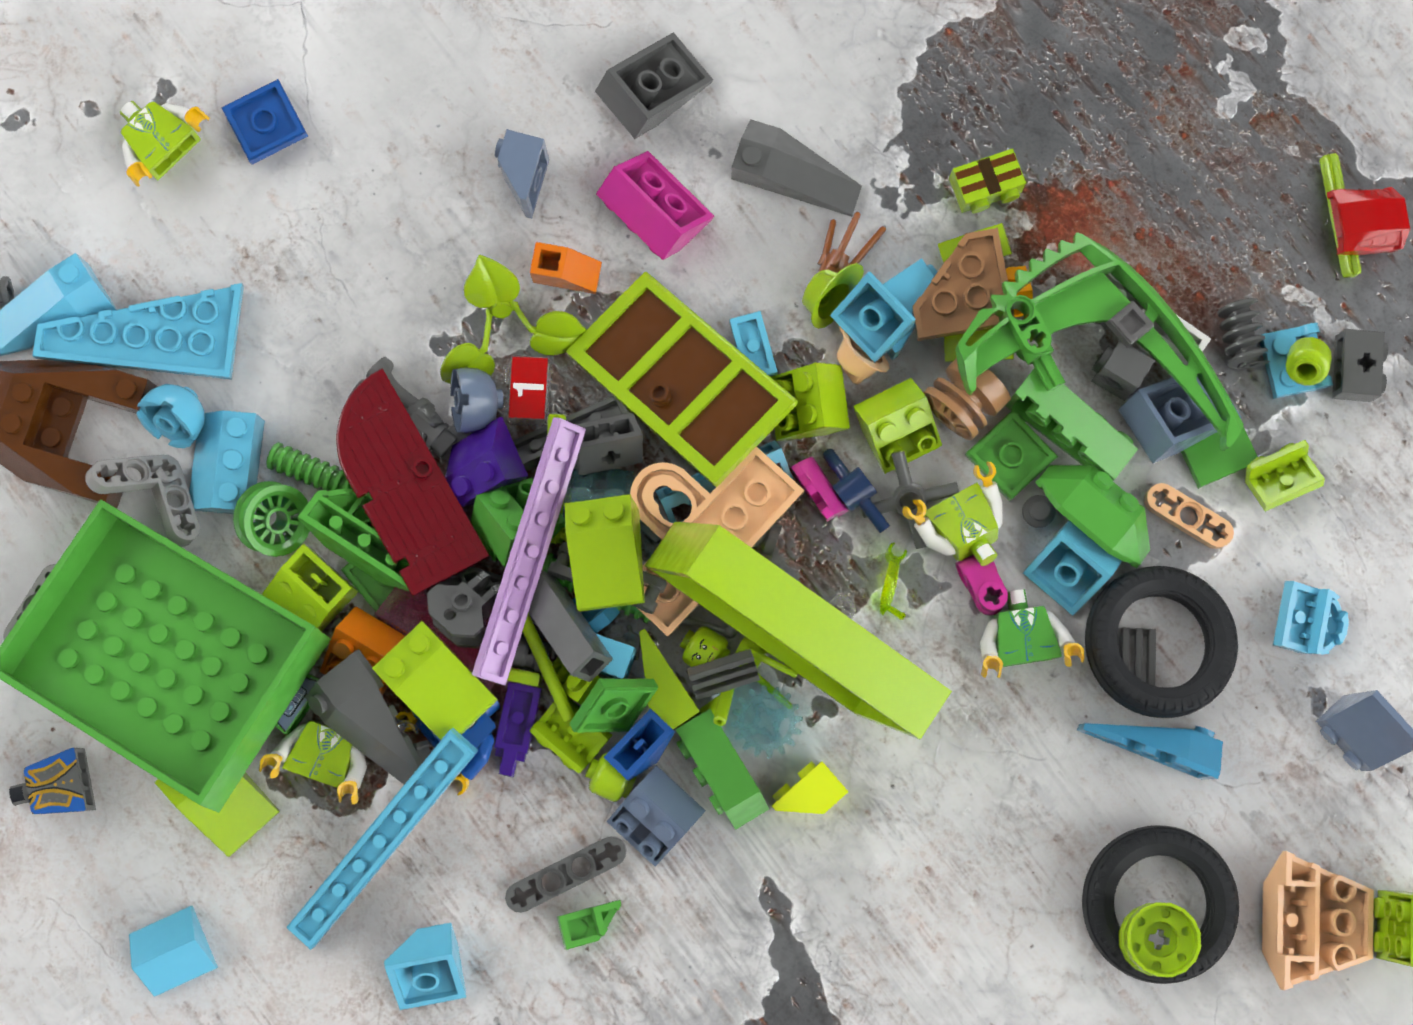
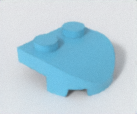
M1285 581L1273 645L1301 654H1329V651L1335 645L1343 643L1349 626L1348 613L1342 611L1337 600L1340 596L1330 589H1318L1295 581Z

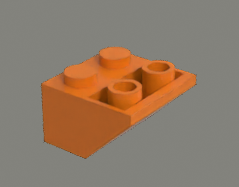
M355 606L336 626L320 672L324 675L358 649L373 667L405 635ZM381 679L384 687L379 690L383 695L388 685Z

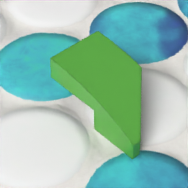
M616 900L557 916L564 949L568 950L599 941L601 936H604L607 932L611 920L621 907V901Z

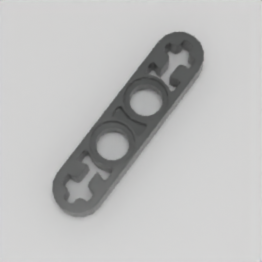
M606 837L512 884L506 891V904L514 912L522 913L618 866L626 857V845L618 837ZM608 842L612 846L619 845L621 851L617 853L618 859L613 861L610 857L599 861L604 867L598 870L596 860L589 851L595 848L596 855L606 850L605 844ZM577 857H585L591 864V870L586 876H577L572 870V863ZM548 872H554L560 877L561 884L556 891H547L542 886V878ZM535 879L537 890L543 898L537 900V894L535 893L526 899V906H522L520 902L514 903L512 897L516 895L515 889L519 887L522 892L533 887L529 881Z

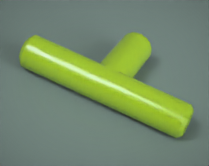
M735 688L721 692L720 695L701 707L700 713L702 714L711 709L714 714V724L724 726L727 722Z

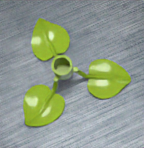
M479 255L465 281L463 290L464 296L470 304L479 308H487L485 310L486 322L483 343L480 349L472 343H464L453 348L446 355L441 365V379L451 384L453 369L466 367L477 368L490 376L492 375L495 362L492 356L485 353L488 350L493 316L502 319L508 317L512 311H515L530 333H534L530 339L531 348L544 355L565 353L587 329L582 326L576 317L563 311L546 313L537 320L536 327L532 326L519 308L518 302L513 301L520 291L517 277L499 262Z

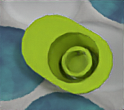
M858 263L850 264L838 273L831 270H823L812 277L804 291L802 303L811 313V322L815 328H825L833 323L834 319L830 315L862 279L864 272L862 265Z

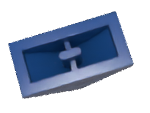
M650 708L604 758L629 781L658 763L675 731Z

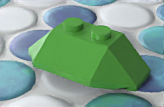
M1050 465L1035 483L1040 489L1044 490L1046 497L1053 506L1108 554L1121 561L1128 562L1137 569L1150 551L1145 508L1139 504L1132 494L1126 493L1113 482V479L1107 473L1100 471L1094 465Z
M352 488L317 491L298 516V520L326 548L378 582L409 591L399 573L400 570L409 566L407 560L403 559L397 563L393 562L362 507L364 504L372 501L370 494L368 493L357 498Z

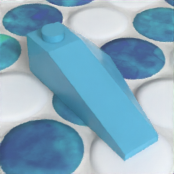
M74 253L47 270L0 310V356L31 349L35 342L37 324L75 316L79 318L99 314L98 312L110 309L112 311L117 310L89 264L78 254Z

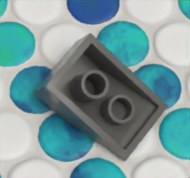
M673 32L608 69L595 92L632 137L637 139L657 127L710 85L713 78Z

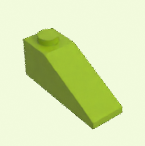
M644 628L639 632L645 679H654L659 687L648 702V707L668 726L676 730L697 716L700 711Z

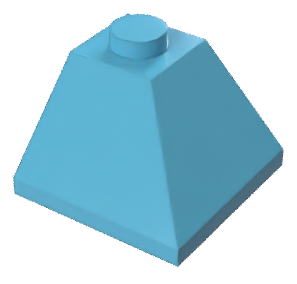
M452 923L417 929L384 961V967L400 1010L466 998L459 946Z

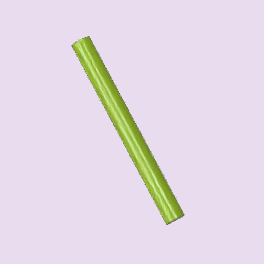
M528 613L522 632L564 723L573 719L575 713Z

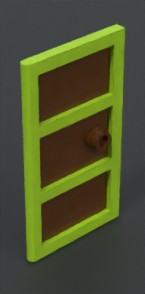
M644 272L566 350L567 355L627 409L634 413L636 417L716 488L798 404L796 398L648 272Z

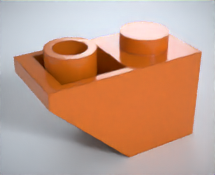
M536 242L530 275L533 283L596 294L602 262L568 247Z

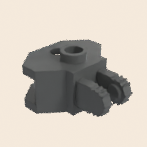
M480 572L468 584L463 581L458 586L437 584L427 593L428 611L433 619L434 627L456 647L478 649L482 644L487 628L486 619L490 616L489 610L494 606L500 587L497 583L482 597L478 595L490 582L491 575L487 572Z

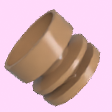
M956 358L945 370L951 382L938 377L933 383L934 387H928L923 393L927 396L931 411L941 423L962 438L972 441L979 433L977 428L983 429L987 425L986 417L982 412L990 416H996L1010 401L1011 397L1004 384L989 369L976 377V390L972 395H968L958 370Z

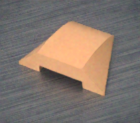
M1282 851L1263 882L1262 953L1280 990H1287L1303 981H1312L1328 972L1340 971L1373 959L1374 890L1344 876L1320 868L1315 863L1302 860L1288 851Z

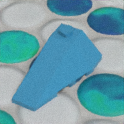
M1091 723L1078 725L1077 731L1198 779L1219 778L1223 741L1213 738L1215 732L1206 728L1195 726V729L1192 730Z

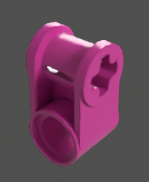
M971 555L962 561L956 562L955 566L960 579L968 589L977 609L984 615L989 616L999 613L1008 600V592L998 574L994 561L986 566H981L975 556ZM987 592L991 596L997 594L999 597L995 605L992 601L986 602L984 600L988 594Z

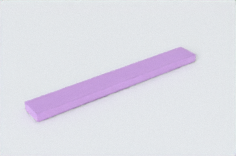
M553 417L472 672L473 676L501 685H506L586 431L585 428L561 418Z

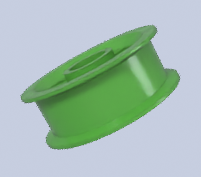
M264 481L252 485L240 496L236 503L233 514L235 532L240 541L251 550L273 557L290 554L303 544L310 532L298 520V516L308 504V501L299 490L279 482ZM276 512V520L270 526V516Z

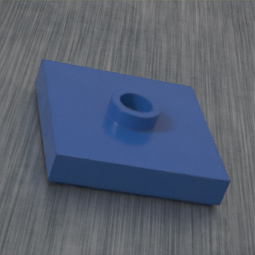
M279 79L221 107L251 165L308 137Z

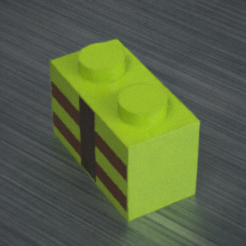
M1013 148L953 168L949 176V181L961 213L971 210L975 214L988 209L991 203L1000 200L1002 203L1014 201L1020 197V193H1022L1026 185Z

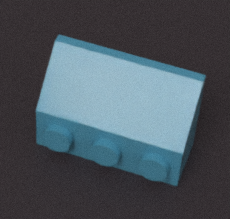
M224 410L205 413L204 426L196 438L189 490L195 511L234 514V509L240 496L249 487L257 484L265 420L256 413Z

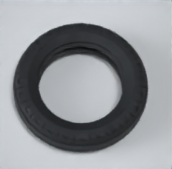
M1149 566L1121 575L1100 593L1087 618L1085 650L1094 677L1113 700L1123 707L1144 716L1175 718L1202 709L1223 691L1236 665L1238 636L1235 622L1228 606L1217 591L1207 582L1182 569L1167 566ZM1147 597L1168 598L1186 607L1198 621L1204 636V656L1196 674L1185 684L1169 688L1153 686L1140 680L1125 665L1118 649L1117 632L1124 612L1135 601Z
M1155 825L1130 830L1112 840L1100 851L1091 864L1084 882L1082 910L1091 940L1101 955L1111 965L1124 974L1141 981L1171 984L1183 982L1201 975L1216 964L1224 955L1237 929L1239 896L1234 877L1228 865L1210 844L1186 830L1171 826ZM1152 856H1169L1187 865L1200 880L1206 898L1205 918L1200 928L1201 950L1198 958L1186 972L1174 977L1149 976L1135 970L1124 959L1119 947L1120 926L1114 908L1118 883L1132 865Z

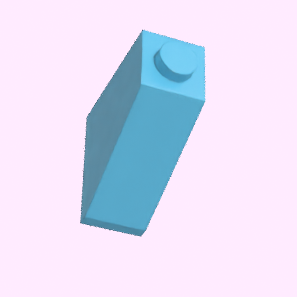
M921 258L883 285L913 316L912 306L927 289L937 270L931 264L926 265ZM914 324L911 331L887 351L892 360L897 358L915 329Z

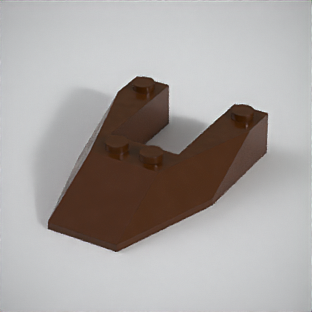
M53 360L0 361V464L25 482L98 503L101 499L111 506L118 508L123 492L98 494L92 491L85 479L86 473L92 465L70 459L68 455L87 400L137 414V411H140V407H137L138 403L150 390L158 386L146 378L86 363ZM101 472L97 474L98 477H103ZM103 477L105 482L110 479V477Z

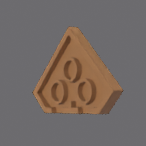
M998 228L965 233L948 260L946 259L933 277L927 289L912 306V314L916 319L914 325L917 341L964 334L981 309L992 308L990 301L992 295H1004L1002 283L1008 281ZM1011 309V314L1015 318L1014 309ZM996 315L990 317L976 331L992 329L999 323V317Z

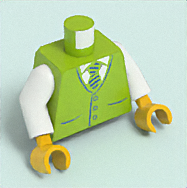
M134 101L126 103L121 108L120 115L128 122L121 129V134L125 138L122 144V151L128 177L137 187L140 186L139 180L144 176H148L149 179L154 177L158 181L201 140L194 130L200 132L202 129L198 126L199 123L204 119L209 120L210 117L196 106L188 108L169 103L160 106L152 101L141 109Z
M987 461L989 473L985 477L980 474L978 465H975L973 469L974 476L983 482L981 487L976 482L927 510L923 501L919 499L913 500L917 507L916 515L912 514L909 507L903 508L902 513L904 517L910 520L914 519L916 522L914 527L928 548L946 556L952 555L957 561H962L974 555L981 566H986L997 558L998 555L991 544L998 540V529L1003 524V503L997 483L992 481L996 474V467L992 462Z
M309 721L307 724H301L278 743L271 754L264 755L259 764V772L267 765L274 767L270 773V778H276L279 774L280 764H284L282 769L336 787L339 802L342 801V797L345 794H352L351 802L353 805L358 802V789L361 786L367 769L365 756L361 751L326 724Z

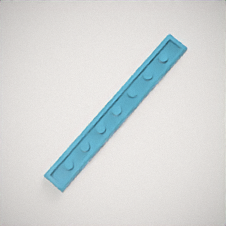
M454 728L450 729L286 928L310 950L316 947L479 750Z

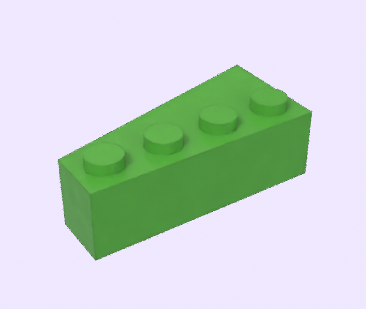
M1035 367L1005 405L1010 411L1014 410L1026 423L1081 465H1094L1100 471L1107 473L1113 481L1138 450L1133 445L1134 441L1127 434L1117 431L1102 415L1095 412L1064 384L1052 391H1047Z

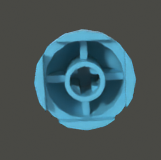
M172 384L161 385L150 390L137 405V407H140V411H137V417L143 427L157 439L162 435L170 439L171 441L168 445L175 448L184 449L190 447L205 423L203 406L197 394L188 387Z

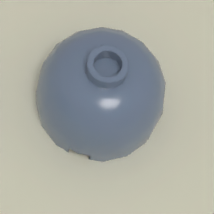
M468 367L453 369L450 396H454L455 407H451L455 430L456 432L464 433L479 431L496 418L497 409L503 408L502 389H496L494 380L489 374L480 369Z

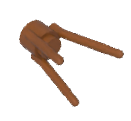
M859 212L854 214L838 249H832L830 253L836 226V220L832 219L827 231L822 255L817 263L820 265L818 271L831 270L838 273L850 264H859L884 234L886 227H880L854 259L848 263L850 257L844 251L861 214Z

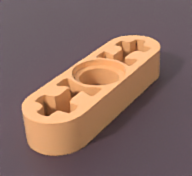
M1159 483L1149 488L1145 493L1144 504L1151 513L1207 547L1218 549L1229 544L1233 539L1234 530L1229 521L1170 485ZM1162 491L1166 494L1164 497L1165 501L1172 505L1177 500L1181 503L1175 507L1172 515H1170L1168 512L1172 507L1165 503L1157 506L1153 493L1159 494ZM1184 507H1190L1195 510L1197 514L1195 524L1187 525L1182 522L1180 512ZM1205 517H1207L1209 520L1205 525L1212 529L1220 526L1222 528L1220 533L1224 536V539L1219 538L1214 541L1212 539V531L1203 528L1198 532L1197 528L1203 524Z

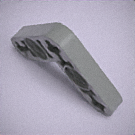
M162 454L100 460L87 471L85 476L86 483L92 491L98 494L152 489L166 536L180 547L188 546L199 535L200 525L181 466L174 457ZM161 466L163 471L156 472ZM132 467L137 469L141 474V480L135 481L127 475L126 468ZM164 471H169L170 474L167 476ZM101 472L103 477H110V479L105 482V479L98 477L97 474ZM166 494L176 495L181 502V506H171L166 500ZM180 525L183 530H188L189 533L186 535L184 531H179L177 527Z

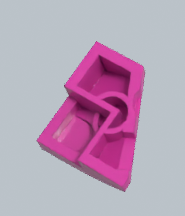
M814 457L806 458L791 467L793 474L809 498H812L827 522L835 516L839 518L849 511Z

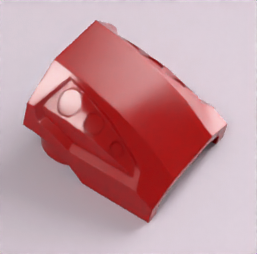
M1393 187L1373 190L1337 189L1327 192V198L1331 202L1338 248H1336L1338 255L1396 252L1404 248L1410 232L1405 198Z

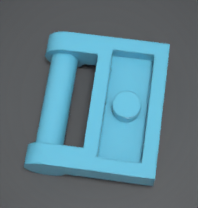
M1310 323L1300 327L1261 334L1266 338L1260 342V346L1268 349V352L1263 354V358L1270 361L1265 366L1273 399L1333 386L1331 375H1327L1318 384L1304 386L1290 379L1286 372V359L1290 347L1296 342V339L1304 337L1318 338L1317 334L1320 333L1318 323Z

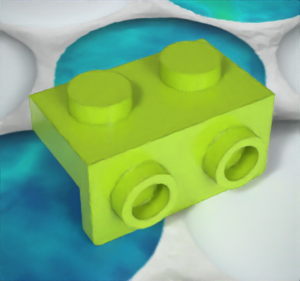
M1306 440L1296 444H1286L1279 451L1266 457L1259 456L1247 465L1245 483L1265 512L1324 486L1325 478L1308 456L1309 444Z
M567 697L576 714L580 707ZM553 702L529 731L535 736L540 745L549 748L559 756L566 767L581 773L613 735L610 732H573L570 726L571 720L564 723L555 702Z

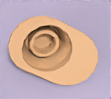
M840 327L843 340L837 351V360L852 383L859 384L864 379L872 376L876 371L887 372L890 369L884 355L874 363Z

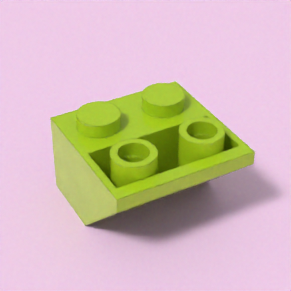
M815 362L771 377L798 400L796 407L775 427L776 441L826 436L850 429L841 365Z
M912 378L853 406L861 430L884 474L895 470L892 458L893 453L904 451L907 463L942 446L927 396Z

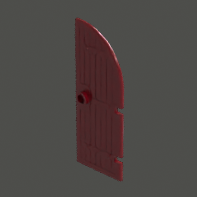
M383 368L374 372L356 387L342 409L336 433L337 454L341 468L357 498L368 493L370 494L372 501L364 504L362 507L394 563L403 559L407 560L409 566L400 570L399 573L412 596H416L489 557V554Z

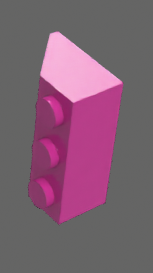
M649 151L614 166L596 193L605 206L613 211L627 225L628 229L637 234L649 246L651 252L662 260L679 252L715 217Z

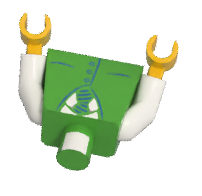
M1025 589L1008 592L1007 603L1009 611L995 614L994 619L987 623L980 640L983 662L981 676L984 678L987 676L988 669H994L997 672V678H1000L1003 667L1058 659L1062 657L1061 652L1064 653V663L1067 667L1072 666L1071 656H1078L1081 662H1084V648L1080 644L1075 643L1068 629L1052 612L1046 611L1044 606L1028 608Z

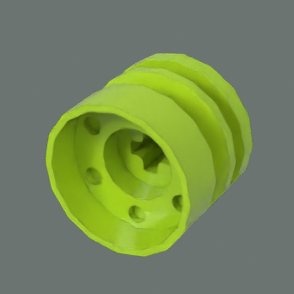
M1146 903L1133 908L1123 919L1119 929V947L1124 959L1135 970L1149 976L1174 977L1186 972L1196 962L1201 950V932L1195 919L1184 908L1172 903ZM1157 930H1159L1158 935L1164 938V943L1158 944L1156 949H1154V942L1149 941V935L1156 934Z

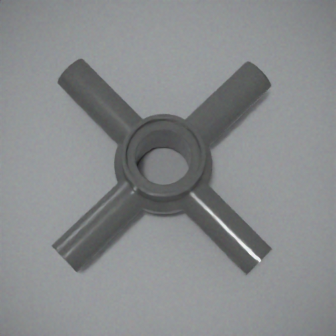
M900 451L892 454L900 486L896 488L892 498L873 503L881 514L896 510L898 514L904 517L902 511L905 506L901 503V496L904 493H916L927 507L928 502L951 497L959 493L957 482L924 489L921 485L912 482L905 452ZM917 507L909 508L912 514L916 515ZM862 511L863 517L867 518L865 513ZM908 519L915 548L927 547L914 527L916 523L914 519Z

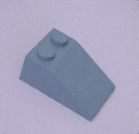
M1173 377L1137 390L1118 409L1152 464L1176 455L1217 432L1207 417ZM1196 377L1200 387L1202 388V390L1214 406L1212 400L1210 399L1200 380L1198 379V377Z
M1378 690L1343 695L1316 720L1322 728L1320 730L1321 735L1330 744H1337L1345 753L1343 755L1344 760L1355 770L1373 771L1413 751V728Z

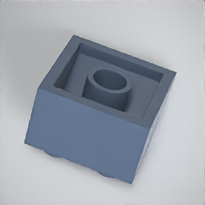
M506 129L504 139L499 138L497 142L495 157L498 158V167L501 168L504 180L524 215L532 219L550 160L545 140Z

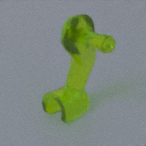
M893 542L885 552V559L889 564L880 598V614L883 616L888 611L898 617V619L903 620L906 614L890 604L893 601L897 587L900 563L906 557L907 550L905 549L901 556H895L892 553V548L895 545V542Z

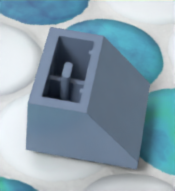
M656 765L606 822L656 867L706 810Z

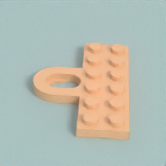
M757 446L711 493L702 487L683 468L672 463L663 462L649 465L639 472L630 490V494L639 509L640 521L661 540L673 523L668 522L662 517L659 505L655 502L653 495L658 487L666 486L672 491L684 493L691 501V513L683 522L720 525L751 548L804 493V489ZM645 564L643 565V571H644V572H647V573H650V574H652V575L658 576L657 574H655L654 572H652L650 569H648L647 567H645ZM668 583L664 593H659L656 603L658 605L654 614L646 613L639 608L637 609L669 637L699 604Z

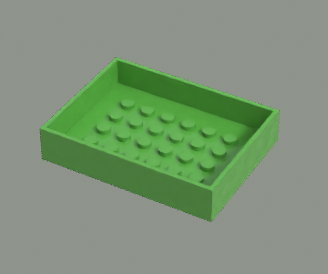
M100 499L1 644L0 679L195 803L219 813L331 638L312 624Z

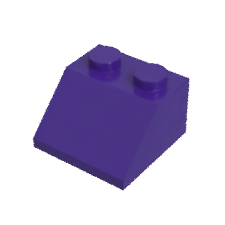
M498 417L485 428L470 434L454 444L445 479L461 507L474 505L476 495L519 482L528 477L503 417Z

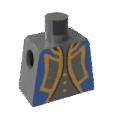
M70 748L25 767L24 777L26 783L10 786L9 789L12 804L16 806L29 803L32 814L96 810L85 748Z

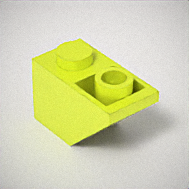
M811 761L797 773L801 779L796 784L790 787L786 783L772 795L776 801L771 807L775 811L825 814L849 791L822 761L817 765Z

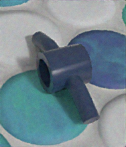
M831 448L827 449L823 453V458L840 480L832 486L851 512L860 506L879 533L886 530L890 526L870 499L878 493L859 467L850 472L836 452Z

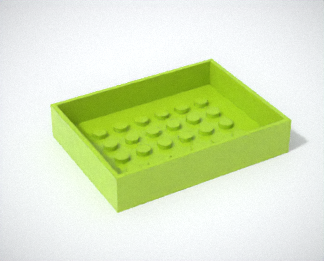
M674 522L645 564V567L777 660L795 670L804 679L857 716L921 740L952 692L720 525Z

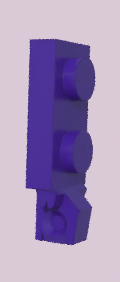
M513 682L508 683L494 746L496 748L495 756L502 757L498 773L500 775L514 777L517 761L525 762L533 735L529 730L536 721L542 694L541 688Z

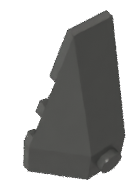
M750 119L741 137L731 167L732 180L851 217L853 216L862 185L781 128Z
M358 649L320 678L305 698L309 702L311 710L319 715L324 724L402 784H405L422 764V761L409 735L400 732L395 720V716L398 713L394 705L387 706L379 690L384 687L380 677Z

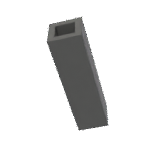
M542 570L529 614L570 675L591 682L613 658L582 613L577 610V606L559 580Z

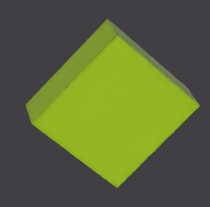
M511 668L507 682L541 688L543 677L539 673Z

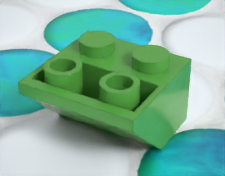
M533 478L476 495L470 523L504 567H506L534 480ZM561 513L559 514L552 539L565 527V518Z

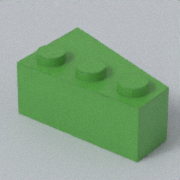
M708 709L676 729L681 738L676 744L686 760L690 757L694 759L698 767L692 770L702 787L707 784L710 786L714 794L709 797V800L718 815L723 812L726 813L736 830L769 810V807L722 727L714 724V714L711 709Z

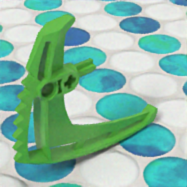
M1078 232L1073 237V243L1064 240L1059 242L1058 253L1046 248L1043 252V261L1031 259L1029 261V272L1018 269L1015 272V282L1004 281L1002 283L1004 295H992L990 297L992 308L981 309L955 348L958 370L968 395H972L976 390V377L1014 353L1021 360L1025 361L1027 365L1033 364L1047 391H1052L1064 384L1065 380L1050 355L1054 352L1051 346V334L1076 325L1107 322L1130 303L1122 292L1105 276L1111 274L1145 309L1146 316L1153 323L1157 322L1188 362L1187 366L1183 364L1154 327L1136 341L1176 380L1221 436V451H1225L1234 444L1244 425L1201 349L1157 291L1129 264L1108 248ZM1081 252L1095 266V268L1076 275L1033 299L1017 295L1020 290L1040 274L1075 253ZM1010 310H1019L1023 314L1024 319L1018 320L1014 318ZM994 315L999 317V323L972 346L966 345V342L973 333L990 317ZM1028 340H1030V343L1033 342V341H1036V343L1038 344V346L1036 347L1035 344H1034L1033 346H1031V345L1028 343ZM1196 377H1198V379L1200 380L1201 384L1203 385L1204 389L1206 390L1207 394L1212 400L1214 406L1212 405V403L1200 387Z

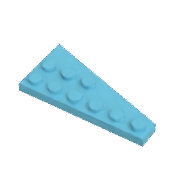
M239 283L230 285L231 287L209 289L198 294L183 297L174 296L130 305L129 308L114 311L110 309L98 312L99 314L79 318L75 316L37 324L32 356L36 359L232 380L244 285Z

